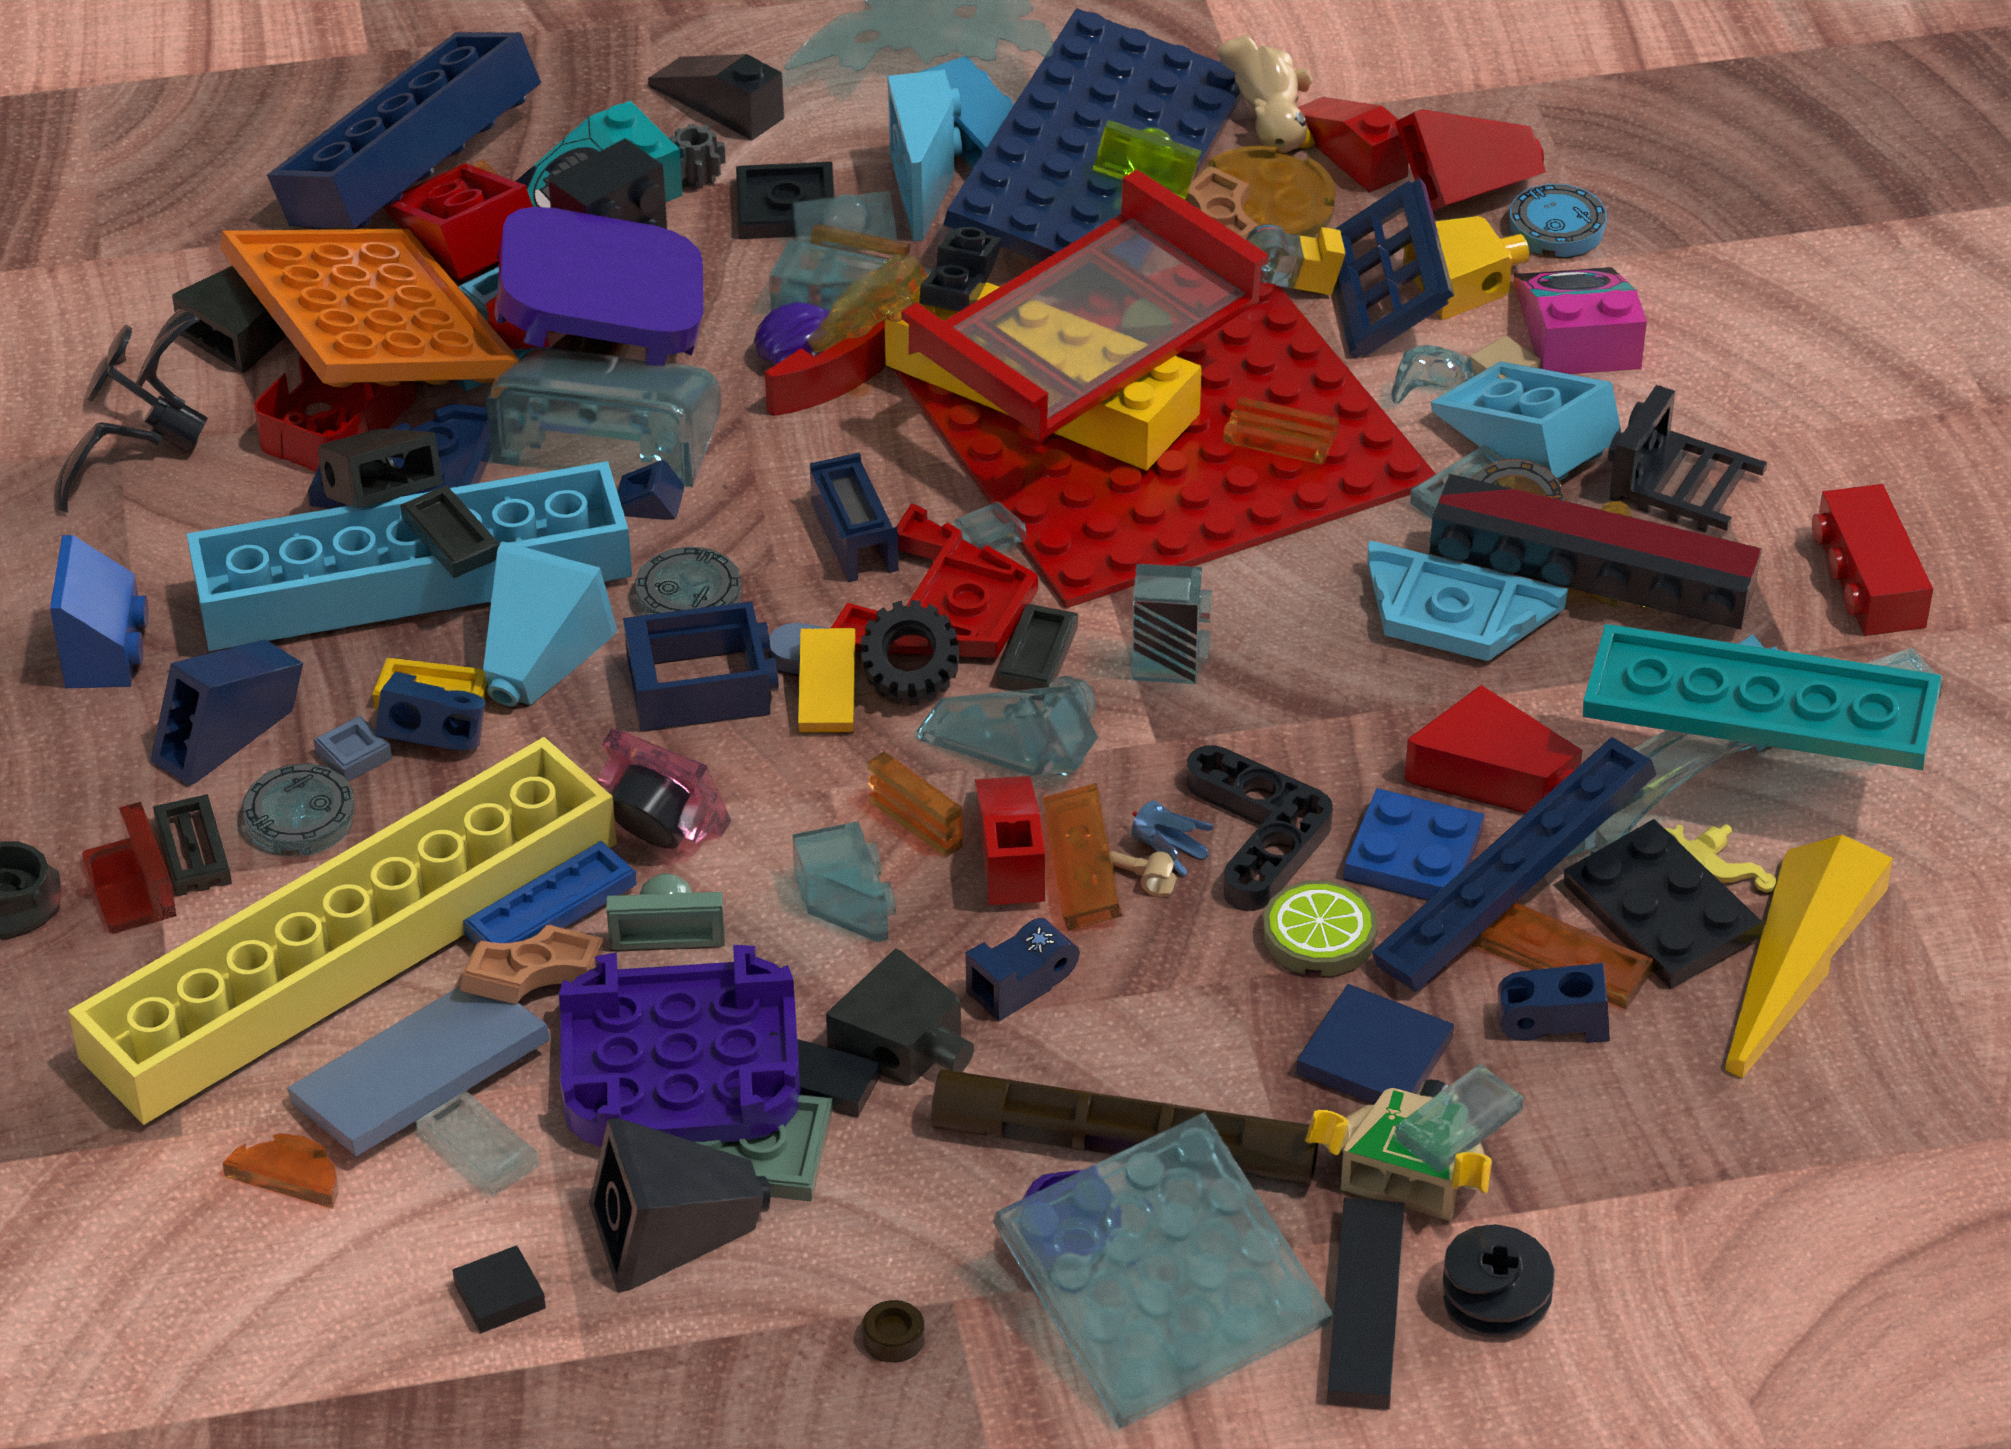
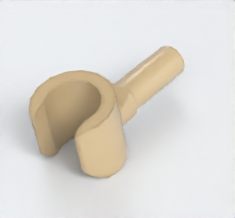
M1106 850L1103 855L1104 863L1142 875L1141 886L1148 894L1155 897H1167L1172 893L1177 877L1172 873L1174 862L1168 853L1163 851L1155 852L1148 860L1111 850Z

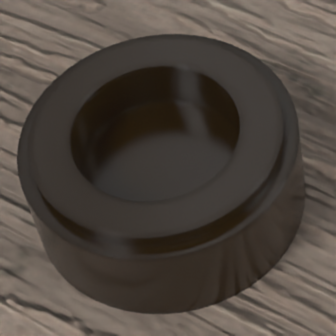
M888 1300L874 1305L867 1311L862 1322L865 1349L871 1356L883 1362L897 1363L911 1359L919 1353L925 1341L924 1318L921 1312L912 1304L900 1300Z

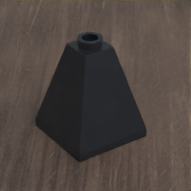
M621 1118L608 1119L589 1205L617 1293L632 1290L755 1230L759 1213L767 1212L770 1207V1187L767 1178L756 1175L752 1161Z

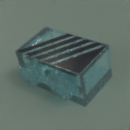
M1137 564L1133 597L1132 681L1197 684L1198 662L1209 663L1211 630H1200V622L1210 623L1212 590H1202V567Z

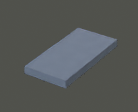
M459 986L287 1087L291 1103L353 1155L359 1156L550 1040L547 1024L521 1004L517 1003L516 1005L462 992Z

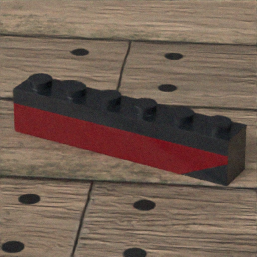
M1449 474L1433 514L1429 554L1450 560L1469 563L1503 573H1510L1551 583L1556 586L1588 592L1739 630L1742 629L1756 586L1762 548L1454 474Z

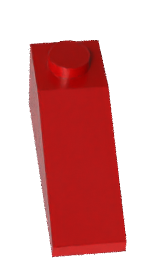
M1321 97L1298 107L1306 120L1308 129L1312 133L1315 141L1314 146L1369 193L1408 177L1409 162L1395 121L1399 119L1382 105Z

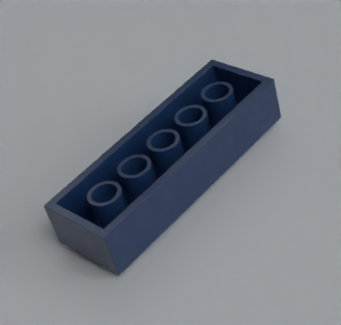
M455 32L268 173L267 177L289 226L311 227L313 230L324 228L361 229L371 222V215L383 206L400 200L403 197V190L412 183L432 175L435 171L434 166L446 157L456 155L464 150L466 141L475 134L492 128L496 124V118L506 110L523 104L527 100L526 95L540 85L541 80L521 32Z

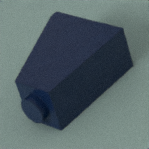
M264 639L171 663L150 761L188 785L197 783L293 711L303 662Z

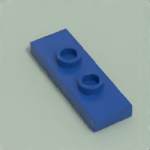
M601 840L463 920L465 935L475 945L480 943V941L513 943L534 937L546 925L564 928L607 903V896L621 895L636 886V871Z

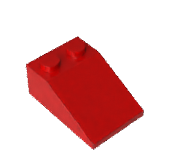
M467 163L404 191L403 197L400 200L383 206L385 212L401 229H410L448 275L464 281L472 280L485 274L488 271L487 266L499 261L497 255L503 225L507 216L519 209L533 207L526 185Z

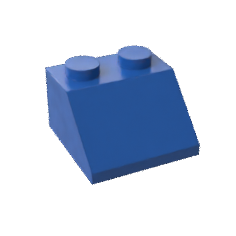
M62 535L50 612L65 688L131 687L134 665L143 663L142 633L139 632V628L148 627L149 606L147 596H138L135 574L74 535Z

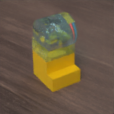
M1266 224L1258 226L1249 232L1246 240L1269 254V262L1261 267L1260 281L1282 287L1332 295L1346 254L1340 230L1321 227L1318 238L1287 234L1278 226Z

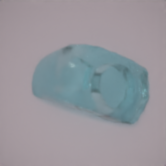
M1433 345L1417 346L1405 351L1391 389L1393 402L1399 404L1416 387H1431L1449 392L1474 376L1470 357Z

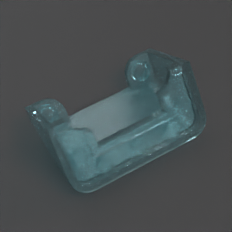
M536 348L526 353L519 361L501 373L494 380L488 392L486 408L492 463L517 466L525 446L530 444V448L541 449L546 436L545 430L638 441L640 443L641 462L651 463L653 458L658 461L665 460L683 482L684 486L693 487L722 408L718 380L704 368L691 365L665 363V366L645 365V360Z

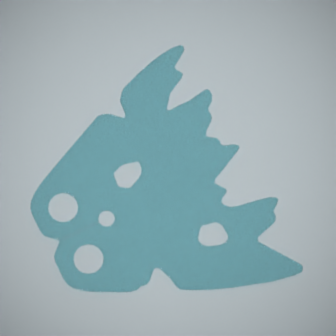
M866 0L865 3L873 7V9L846 13L835 18L799 48L785 64L784 69H794L837 55L842 67H851L856 71H861L867 66L878 50L889 46L895 51L912 47L925 64L930 63L935 57L946 56L954 51L966 57H978L984 61L996 60L995 50L999 39L1014 43L1022 52L1036 50L1043 57H1050L1053 54V42L1043 22L1019 20V18L1030 14L1034 9L1028 0ZM960 6H976L977 12L971 18L959 17L954 10ZM872 30L880 33L878 38L872 42H854V39L862 32Z

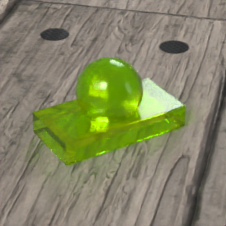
M1108 120L1104 127L1092 170L1123 180V177L1138 169L1186 200L1201 151L1173 142L1170 135L1160 128L1148 127L1138 130Z

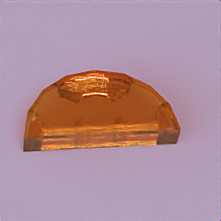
M283 1133L273 1134L274 1141L258 1143L248 1149L243 1144L237 1147L222 1163L224 1176L332 1209L339 1193L335 1165L327 1157L326 1149L321 1144L305 1136Z

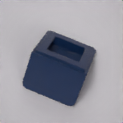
M665 460L657 461L622 475L617 493L624 516L664 520L676 518L684 492V484Z

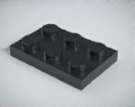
M1655 819L1564 869V885L1670 989L1762 936V921Z

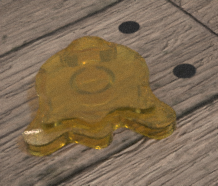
M896 255L886 261L882 267L867 273L848 287L834 302L827 318L808 337L807 342L813 351L817 353L822 352L845 338L862 337L882 320L901 321V311L915 303L913 299L920 291V285L927 278V273L915 256L906 255L900 257V255Z

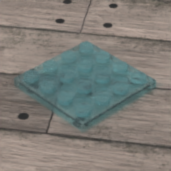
M1205 1112L996 1211L993 1220L1003 1240L1119 1429L1327 1325L1333 1316L1327 1303Z

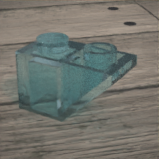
M859 821L792 834L794 875L807 913L873 941L888 940V916L896 914L895 898L890 882H880L878 875H881L882 870L878 848L875 842L866 843Z

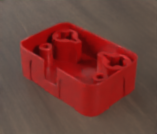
M301 355L298 359L302 382L289 394L286 373H283L254 403L260 448L271 456L282 460L285 459L317 472L320 465L318 447L321 444L375 429H389L390 425L417 399L415 381H401L396 386H385L375 382H355L349 387H334L323 383ZM313 403H325L332 407L330 411H322L313 416L303 412L308 405Z

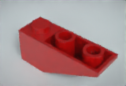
M1031 777L975 779L988 905L1045 902V848L1041 816Z

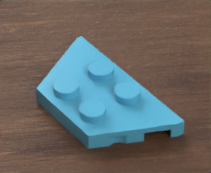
M1371 540L1368 544L1367 565L1385 636L1489 661L1564 610L1566 605L1567 588Z

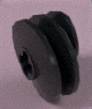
M1491 1224L1475 1226L1458 1234L1447 1247L1444 1258V1306L1450 1320L1466 1332L1485 1338H1510L1530 1331L1545 1318L1552 1303L1555 1269L1549 1252L1536 1238L1514 1227Z

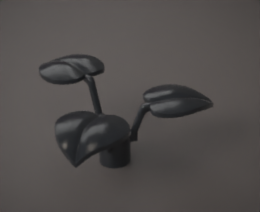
M178 309L166 321L154 340L136 383L116 368V365L126 361V346L129 343L132 328L126 324L115 336L108 349V355L102 358L92 375L86 392V399L92 402L107 377L110 376L152 406L144 420L152 428L151 431L104 422L96 423L72 450L59 473L54 498L60 510L68 513V494L71 485L93 446L106 434L147 440L156 446H159L162 439L185 452L191 449L208 417L186 405L185 400L176 396L156 376L162 353L184 330L201 320L198 316L183 309ZM147 380L162 396L159 395L156 398L142 388L145 381Z

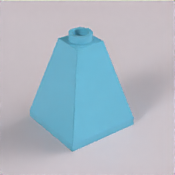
M502 541L497 549L483 671L488 684L487 692L493 700L510 707L517 705L518 702L531 705L610 640L616 633L617 627L600 567Z

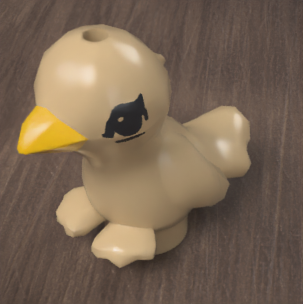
M1244 35L1238 39H1231L1218 48L1217 53L1223 66L1235 73V81L1244 98L1255 108L1257 116L1255 125L1259 140L1271 151L1277 153H1288L1298 147L1306 149L1314 146L1315 141L1307 127L1306 120L1300 109L1295 105L1299 100L1297 90L1307 92L1312 84L1313 79L1309 75L1306 68L1294 70L1293 60L1286 52L1264 45L1258 48L1249 35Z

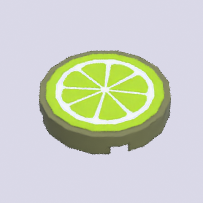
M1328 880L1303 881L1285 887L1270 899L1263 914L1264 945L1274 960L1291 971L1305 974L1306 969L1321 970L1320 976H1336L1356 969L1370 957L1374 949L1378 930L1376 911L1365 896L1347 885Z

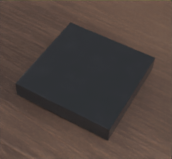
M832 162L736 166L739 239L837 235Z

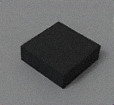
M518 1245L452 1269L454 1285L480 1333L546 1309L544 1292Z

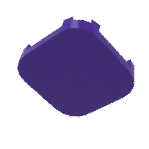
M531 207L519 209L507 216L503 225L497 255L499 260L498 292L494 309L497 323H503L508 320L511 324L526 331L524 343L543 348L547 331L645 347V365L665 366L667 355L684 352L692 356L704 312L703 259L699 249L689 239L672 230L654 225L557 208Z
M734 944V962L618 969L617 952L595 956V968L576 977L572 983L563 980L559 992L561 1013V1077H559L562 1108L567 1127L580 1140L601 1148L608 1119L621 1118L693 1142L750 1140L765 1137L777 1131L779 1126H785L798 1111V1101L801 1095L794 980L789 966L786 965L780 968L775 963L756 957V946ZM771 1032L778 1033L777 1035L769 1036Z

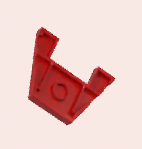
M910 504L897 524L898 550L935 561L906 606H910L911 600H917L921 602V607L927 608L931 604L938 608L939 615L945 614L951 621L952 628L955 629L959 644V656L998 658L1018 625L1026 604L1031 603L1038 591V574L988 545L979 549L962 539V530L948 522L941 527L928 519L927 510L918 505ZM847 602L831 628H855V652H861V637L865 636V626L869 620L875 621L877 619V610ZM906 635L896 639L889 646L887 653L933 655V647L924 637Z

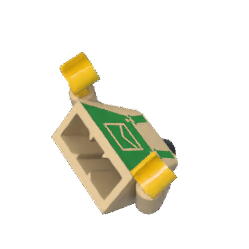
M1433 1079L1425 1080L1421 1083L1417 1094L1396 1088L1387 1089L1374 1105L1367 1104L1347 1117L1328 1110H1316L1313 1113L1305 1142L1309 1144L1322 1143L1334 1155H1338L1340 1151H1343L1341 1190L1374 1200L1405 1203V1209L1447 1221L1452 1219L1457 1189L1460 1186L1470 1190L1480 1189V1193H1488L1492 1160L1485 1155L1479 1137L1466 1130L1468 1112L1463 1107L1451 1104L1454 1099V1093L1444 1082Z

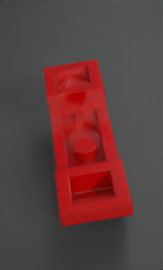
M906 278L872 300L873 319L816 357L800 348L765 372L767 412L777 416L826 403L850 392L879 373L886 366L884 318L914 289V281Z

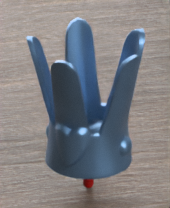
M1156 800L1146 803L1139 812L1134 811L1132 813L1135 817L1131 829L1132 837L1137 841L1152 846L1157 852L1163 851L1168 853L1173 859V868L1182 876H1186L1187 870L1177 860L1178 854L1175 847L1198 859H1206L1209 856V852L1204 845L1184 832H1190L1195 828L1211 831L1214 825L1172 813Z

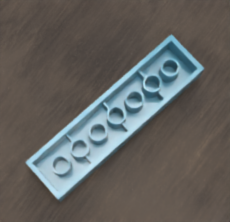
M608 461L450 488L500 544L504 541L600 567L604 582L632 577L629 529ZM429 492L397 497L359 509L344 506L186 534L208 651L233 648L264 639L270 641L291 638L298 635L342 629L349 626L491 602L496 560L456 578L452 577L401 517V504Z

